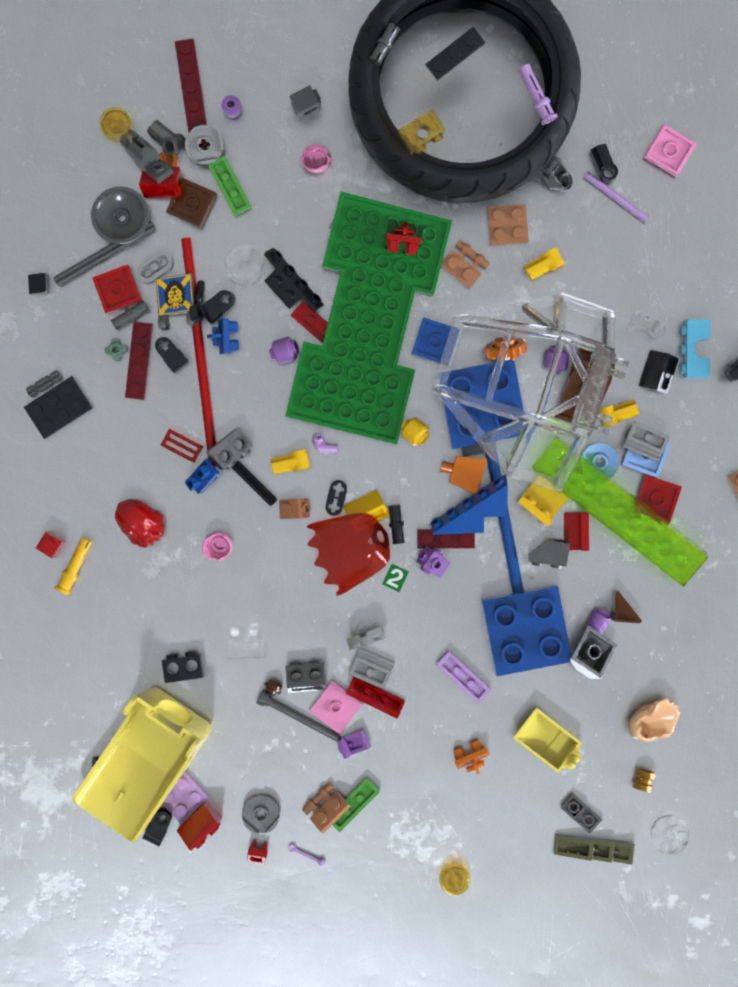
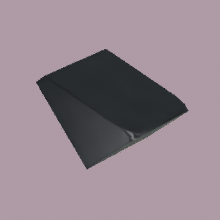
M47 273L28 275L29 294L49 293Z

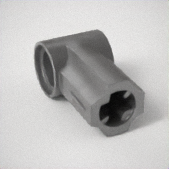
M158 120L153 121L148 127V134L161 144L165 154L173 155L185 149L186 139L182 134H174Z

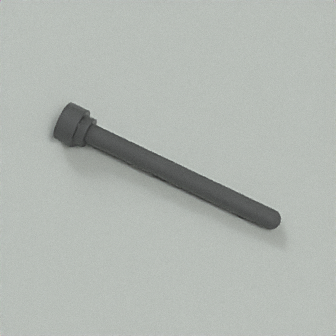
M262 690L256 701V704L262 707L270 706L336 742L341 739L339 734L273 700L272 696L269 695L270 693Z

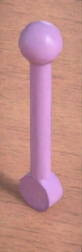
M295 844L289 845L288 849L290 852L295 851L318 862L320 866L325 865L324 859H318L296 848Z

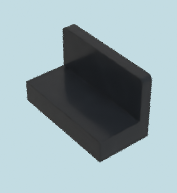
M650 350L639 386L668 395L679 358L669 353Z

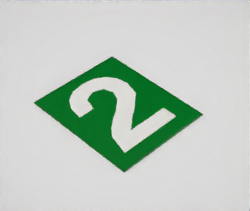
M391 564L382 585L400 592L409 571Z

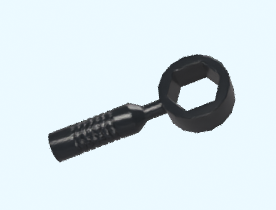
M202 280L197 282L196 304L191 305L189 308V315L193 322L203 321L204 310L200 305V302L203 300L205 282Z

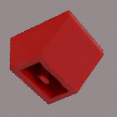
M205 801L178 827L177 832L190 851L194 848L199 849L205 843L207 835L210 834L212 836L219 829L222 816Z

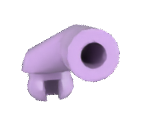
M319 433L313 435L312 444L318 452L337 454V444H327Z

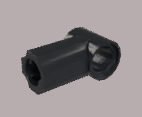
M598 145L592 148L590 153L598 170L599 180L605 184H611L618 175V168L613 163L607 145ZM610 170L613 173V177H606L604 171Z

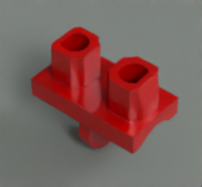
M403 223L402 228L395 227L394 233H401V235L390 233L385 235L387 252L398 253L400 243L406 244V255L415 256L418 246L421 245L422 238L406 236V234L414 235V230L407 229L408 223Z

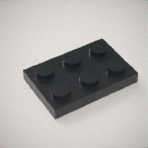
M73 376L24 406L27 414L45 440L94 409Z

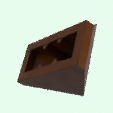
M618 590L613 591L610 619L615 622L641 623L642 620Z

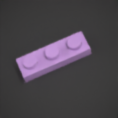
M450 651L436 664L478 704L491 691L483 681Z

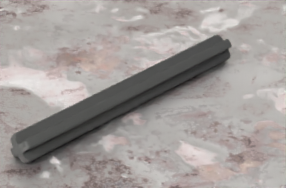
M149 221L142 235L130 243H111L54 276L55 283L58 286L65 284L156 230L155 225L152 221Z

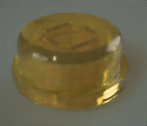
M117 107L104 111L99 122L104 135L115 140L120 139L122 135L126 136L132 125L128 113L122 108Z
M450 864L442 869L439 875V883L445 893L458 896L469 888L471 877L464 866Z

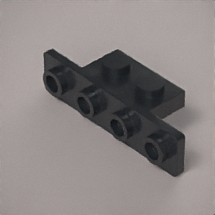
M272 248L264 253V256L276 268L264 281L289 309L293 308L301 299L313 311L320 309L324 305L321 298L308 287L304 279L299 277L294 267L284 260L278 250Z

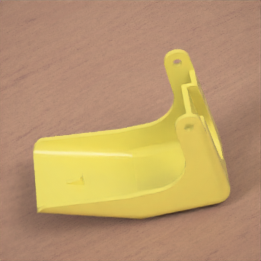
M151 687L135 695L128 702L122 712L126 716L125 720L72 798L76 805L132 843L140 837L211 732V726L205 719L157 687Z

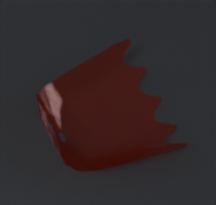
M368 513L349 514L307 525V528L315 531V536L308 542V546L315 547L319 551L314 565L327 570L328 575L324 580V584H336L339 586L336 596L344 594L379 572L390 559L388 534L383 526ZM378 531L382 532L384 542L379 541L377 537ZM369 538H372L373 544L368 542Z

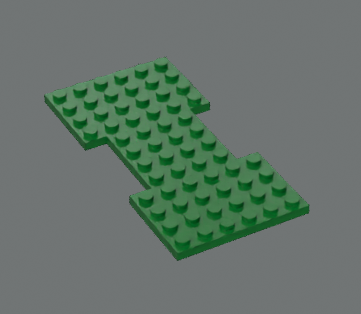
M340 192L322 264L323 268L340 272L322 346L303 342L285 417L397 444L415 369L397 365L415 291L434 295L452 220ZM403 223H408L407 229H413L414 235L406 234V236L422 238L421 245L418 246L415 256L406 255V244L400 243L398 253L387 252L385 235L387 233L401 235V233H394L395 227L402 228Z

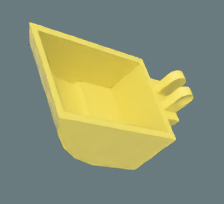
M538 708L533 711L513 737V739L557 773L565 768L571 771L572 768L576 767L575 764L581 760L582 755L578 751L581 748L582 742Z

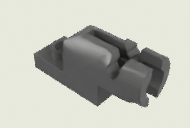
M132 129L128 130L132 136L131 143L125 135L120 137L119 142L121 146L134 158L136 166L156 183L160 184L173 174L172 168L160 159L157 150Z

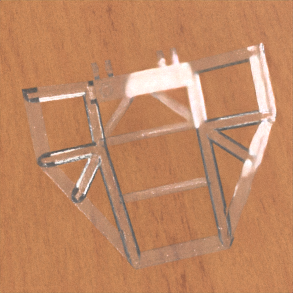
M564 293L456 315L453 318L431 390L452 411L463 427H466L476 442L499 465L505 475L562 493L593 431L602 434L609 433V429L606 427L595 425L596 419L610 423L613 418L598 412L609 375L625 378L623 371L611 369L613 363L622 367H628L629 361L615 357V311ZM554 305L553 321L538 309ZM566 307L601 319V342L565 330ZM524 312L538 325L494 318ZM464 327L505 332L485 398L446 386ZM512 334L557 340L535 414L492 401ZM573 346L592 352L587 372ZM563 347H565L583 381V386L579 395L544 412ZM460 404L515 421L485 434ZM577 405L571 426L550 419ZM536 427L573 439L555 478L518 466ZM520 432L507 459L494 442Z

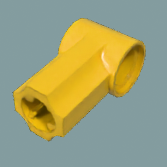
M554 247L543 253L541 257L524 265L528 277L533 280L548 271L552 272L558 269L565 262L557 247Z
M634 399L615 406L611 405L598 411L604 428L639 415Z
M307 449L270 459L274 475L292 470L299 471L311 468Z

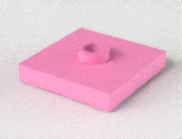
M663 124L645 154L644 159L677 177L697 143Z
M332 680L309 711L340 734L363 703L345 694L346 690Z

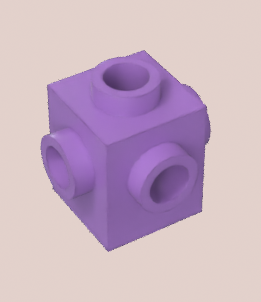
M428 546L419 553L416 560L421 565L420 570L428 575L432 572L439 578H441L451 563L442 556L444 553L436 547L432 550Z

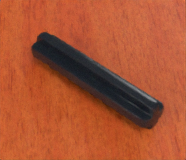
M236 461V464L231 468L269 506H272L277 501V498L241 462Z

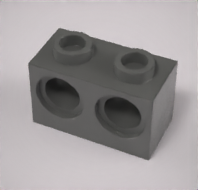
M318 660L309 661V664L293 662L289 666H285L288 693L326 689L324 662L320 663ZM314 671L320 672V676L316 679L310 677ZM294 673L301 674L299 680H292L291 676Z

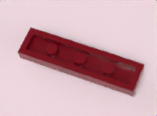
M133 322L125 398L145 400L153 332L152 323Z

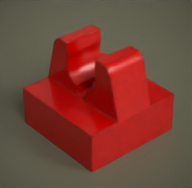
M253 841L248 849L247 861L265 864L268 853L267 844L263 843L262 849H257L255 847L256 841Z

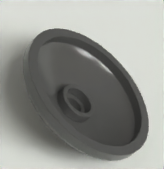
M122 186L112 187L102 192L96 198L91 209V221L95 231L104 240L114 244H126L136 240L145 231L149 221V210L144 198L137 191ZM125 216L124 221H119V218Z

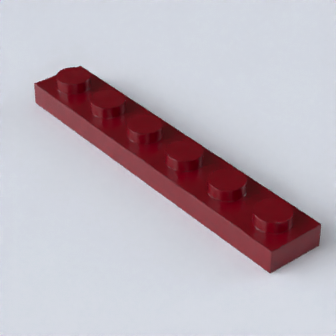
M194 38L175 41L188 133L196 126L207 125ZM203 139L201 140L202 143L199 144V148L207 150L210 143Z

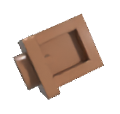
M309 499L279 500L280 519L309 518Z

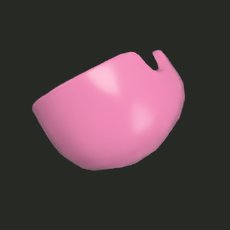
M313 144L304 149L300 160L303 167L308 171L321 173L328 168L331 155L329 150L322 144Z
M213 532L207 535L202 543V552L209 560L215 559L220 561L229 556L232 551V540L223 532Z

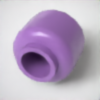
M288 336L272 342V349L269 350L270 356L279 364L294 361L297 358V354H299V346L295 339L292 340Z
M550 346L544 353V368L550 370V374H561V371L567 370L569 352L565 350L564 346Z

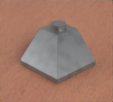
M586 625L569 659L574 668L589 679H601L618 645Z

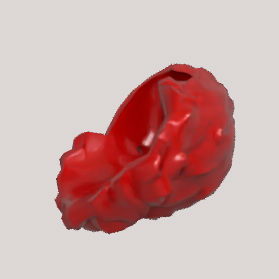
M127 499L118 503L115 511V520L132 544L142 548H146L148 545L153 546L154 542H158L159 538L164 534L163 515L159 511L149 508L147 504L142 503L138 499Z

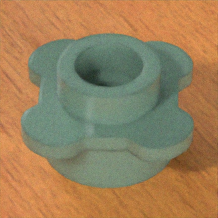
M113 338L110 345L105 347L104 351L106 354H110L113 360L119 361L124 352H127V346L122 345L117 338Z

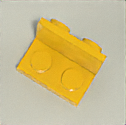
M540 473L516 502L543 525L548 527L553 521L552 518L570 496L544 474Z

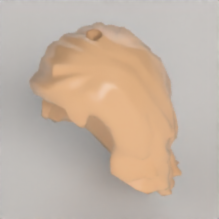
M659 698L658 701L644 705L629 720L630 735L643 742L668 738L674 732V727L679 719L680 712L677 710L678 706L674 705L673 701H669L668 698Z

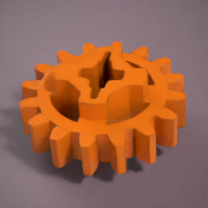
M514 336L494 339L495 342H490L485 347L487 358H491V360L497 358L499 362L514 360L517 356H521L522 353H526L527 350L525 339H515Z

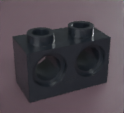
M196 651L185 652L184 656H178L177 653L168 654L166 658L161 660L165 683L198 679L205 676L202 654H197ZM188 661H196L197 669H190L187 665ZM176 663L178 665V672H171L169 664Z

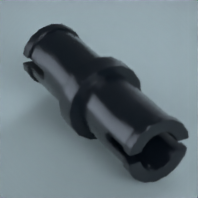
M400 504L388 506L392 544L405 543L402 527L404 526V521L401 518Z

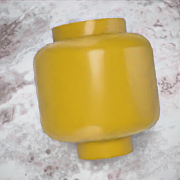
M418 418L406 419L401 426V429H403L401 433L402 438L413 446L423 445L430 436L428 425Z

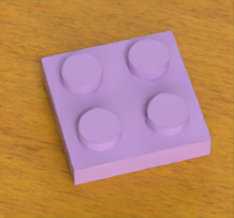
M185 771L163 802V806L181 824L209 796Z

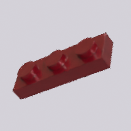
M417 529V549H424L426 546L429 548H475V533L433 535L432 529Z

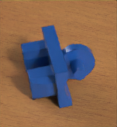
M222 318L218 320V327H212V334L207 335V339H213V346H219V355L239 350L238 340H229V333L238 332V322Z
M207 458L187 478L185 484L190 491L195 490L197 494H200L211 482L217 479L219 471L213 467L210 458Z

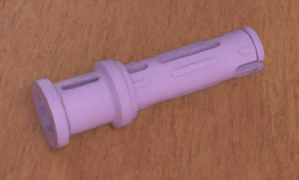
M530 64L520 67L518 72H520L534 101V110L538 111L542 119L541 124L546 125L557 119L558 115L554 113L550 105V98L545 97Z

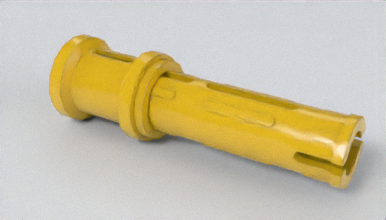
M80 538L67 569L61 572L62 577L54 589L66 595L71 594L70 589L74 581L78 579V570L92 544L91 541Z

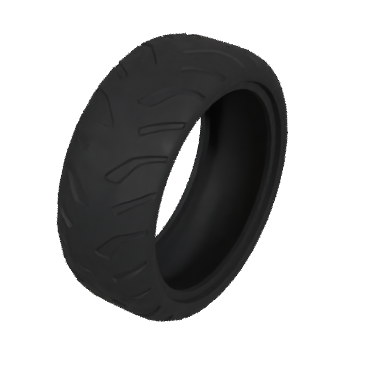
M380 0L361 26L353 47L348 78L350 108L356 130L368 153L388 176L402 186L417 194L444 202L466 203L491 200L506 195L529 182L548 165L562 146L575 119L580 98L581 67L579 55L566 21L551 0ZM473 10L501 19L516 29L534 51L543 74L545 97L550 98V105L554 113L558 115V118L546 125H542V119H540L534 131L517 147L506 154L482 162H450L421 151L398 131L383 103L379 79L383 64L390 50L387 51L381 65L375 64L376 60L372 62L369 59L377 46L378 38L382 37L389 23L394 24V28L397 26L400 29L392 42L393 46L398 38L415 23L443 11Z

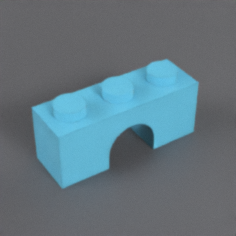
M687 319L684 321V324H681V336H684V343H681L680 347L681 355H683L680 373L683 374V378H709L710 358L699 357L695 352V345L699 340L710 339V319Z

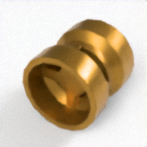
M637 768V779L633 783V788L652 792V780L655 779L656 773Z

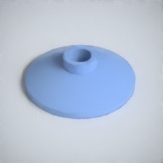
M606 443L592 444L582 454V469L591 479L598 481L607 480L614 476L619 468L620 460L617 451ZM602 457L604 462L598 463L597 458Z

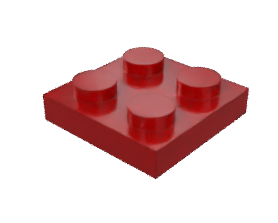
M128 264L92 277L105 314L142 301Z
M645 475L633 511L670 523L682 486Z

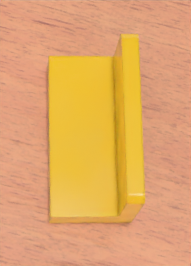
M374 490L343 506L355 532L390 516L378 490Z

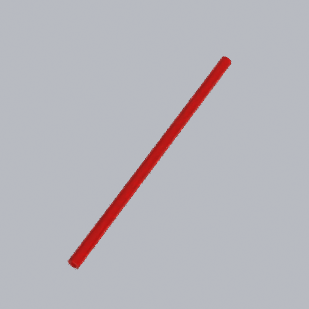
M182 238L185 274H193L195 297L197 286L191 238ZM199 321L198 325L192 326L208 451L216 444L202 327L201 321ZM210 458L213 467H215L216 464Z

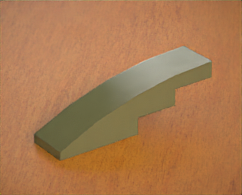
M556 835L554 855L631 865L633 864L635 844Z

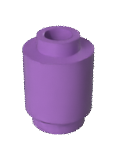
M228 95L222 100L221 106L227 117L236 118L241 114L242 106L238 97ZM230 104H235L232 108L228 107Z
M597 608L596 611H593L586 625L603 635L611 621L609 619L611 614Z

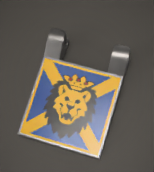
M188 273L157 278L158 328L168 330L170 325L167 316L187 313L186 323L188 325H198V322H193L189 315L190 306L195 305L193 274Z

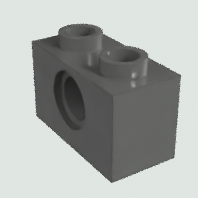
M310 85L289 96L299 121L320 111V95Z

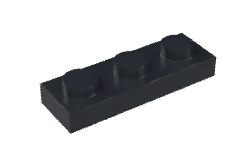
M472 27L428 61L425 66L434 78L439 81L485 45L486 42L476 29Z

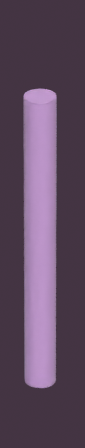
M589 171L584 176L586 180L645 223L648 220L649 216Z

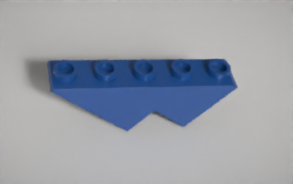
M506 475L496 478L491 484L482 487L471 497L465 498L460 504L450 508L445 514L433 519L430 524L433 535L484 533V517L507 516L508 485Z

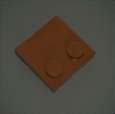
M181 178L179 182L182 191L181 196L172 197L166 213L198 228H202L217 193L185 178Z

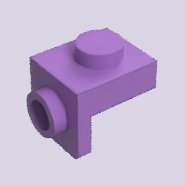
M364 729L346 735L337 741L339 752L343 755L344 759L371 747Z

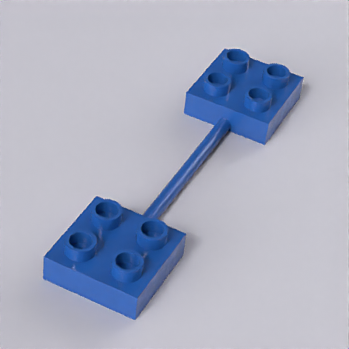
M514 360L498 361L437 374L451 450L528 435ZM497 449L496 451L486 453L491 483L496 478L502 476ZM507 506V516H500L498 520L513 593L481 599L496 676L571 662L569 659L571 651L558 586L551 585L524 591Z

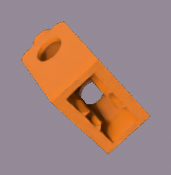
M456 456L454 464L443 461L440 472L450 474L449 483L475 494L480 489L488 459Z

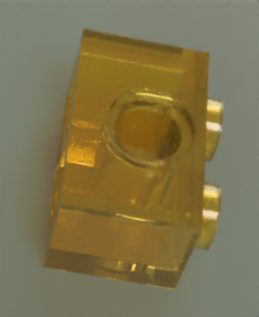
M432 109L399 129L398 135L411 155L414 152L419 154L427 148L425 145L430 142L435 144L443 139L446 129ZM424 129L428 132V136L420 138L417 132Z

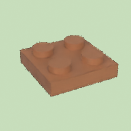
M526 204L487 207L490 246L525 244L529 242Z

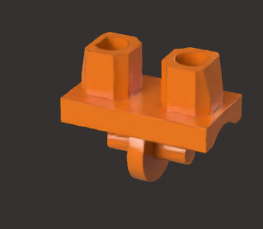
M479 740L470 744L473 753L466 756L463 747L454 750L456 759L454 762L458 770L468 766L466 767L468 773L475 770L477 775L480 774L479 768L484 766L485 763L483 760H479L488 757L489 753Z

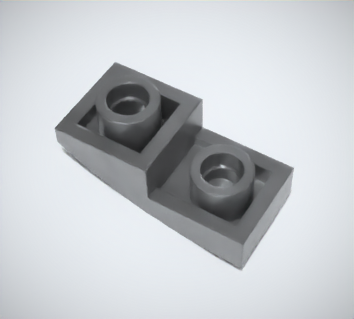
M572 794L561 807L564 812L589 834L603 820L575 794Z

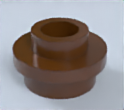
M269 679L268 682L264 683L266 692L273 696L281 694L282 686L277 682Z

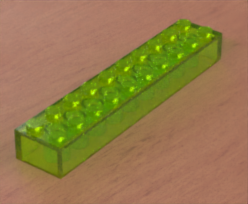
M557 435L532 465L534 471L683 587L709 558L705 550L669 522L665 521L655 511Z

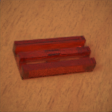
M170 428L161 443L162 447L193 463L196 462L204 447ZM173 434L174 436L197 447V450L195 451L189 448L188 446L170 438L169 436ZM167 440L194 454L193 458L167 445Z

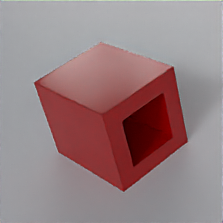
M47 531L35 548L48 557L55 558L66 541Z

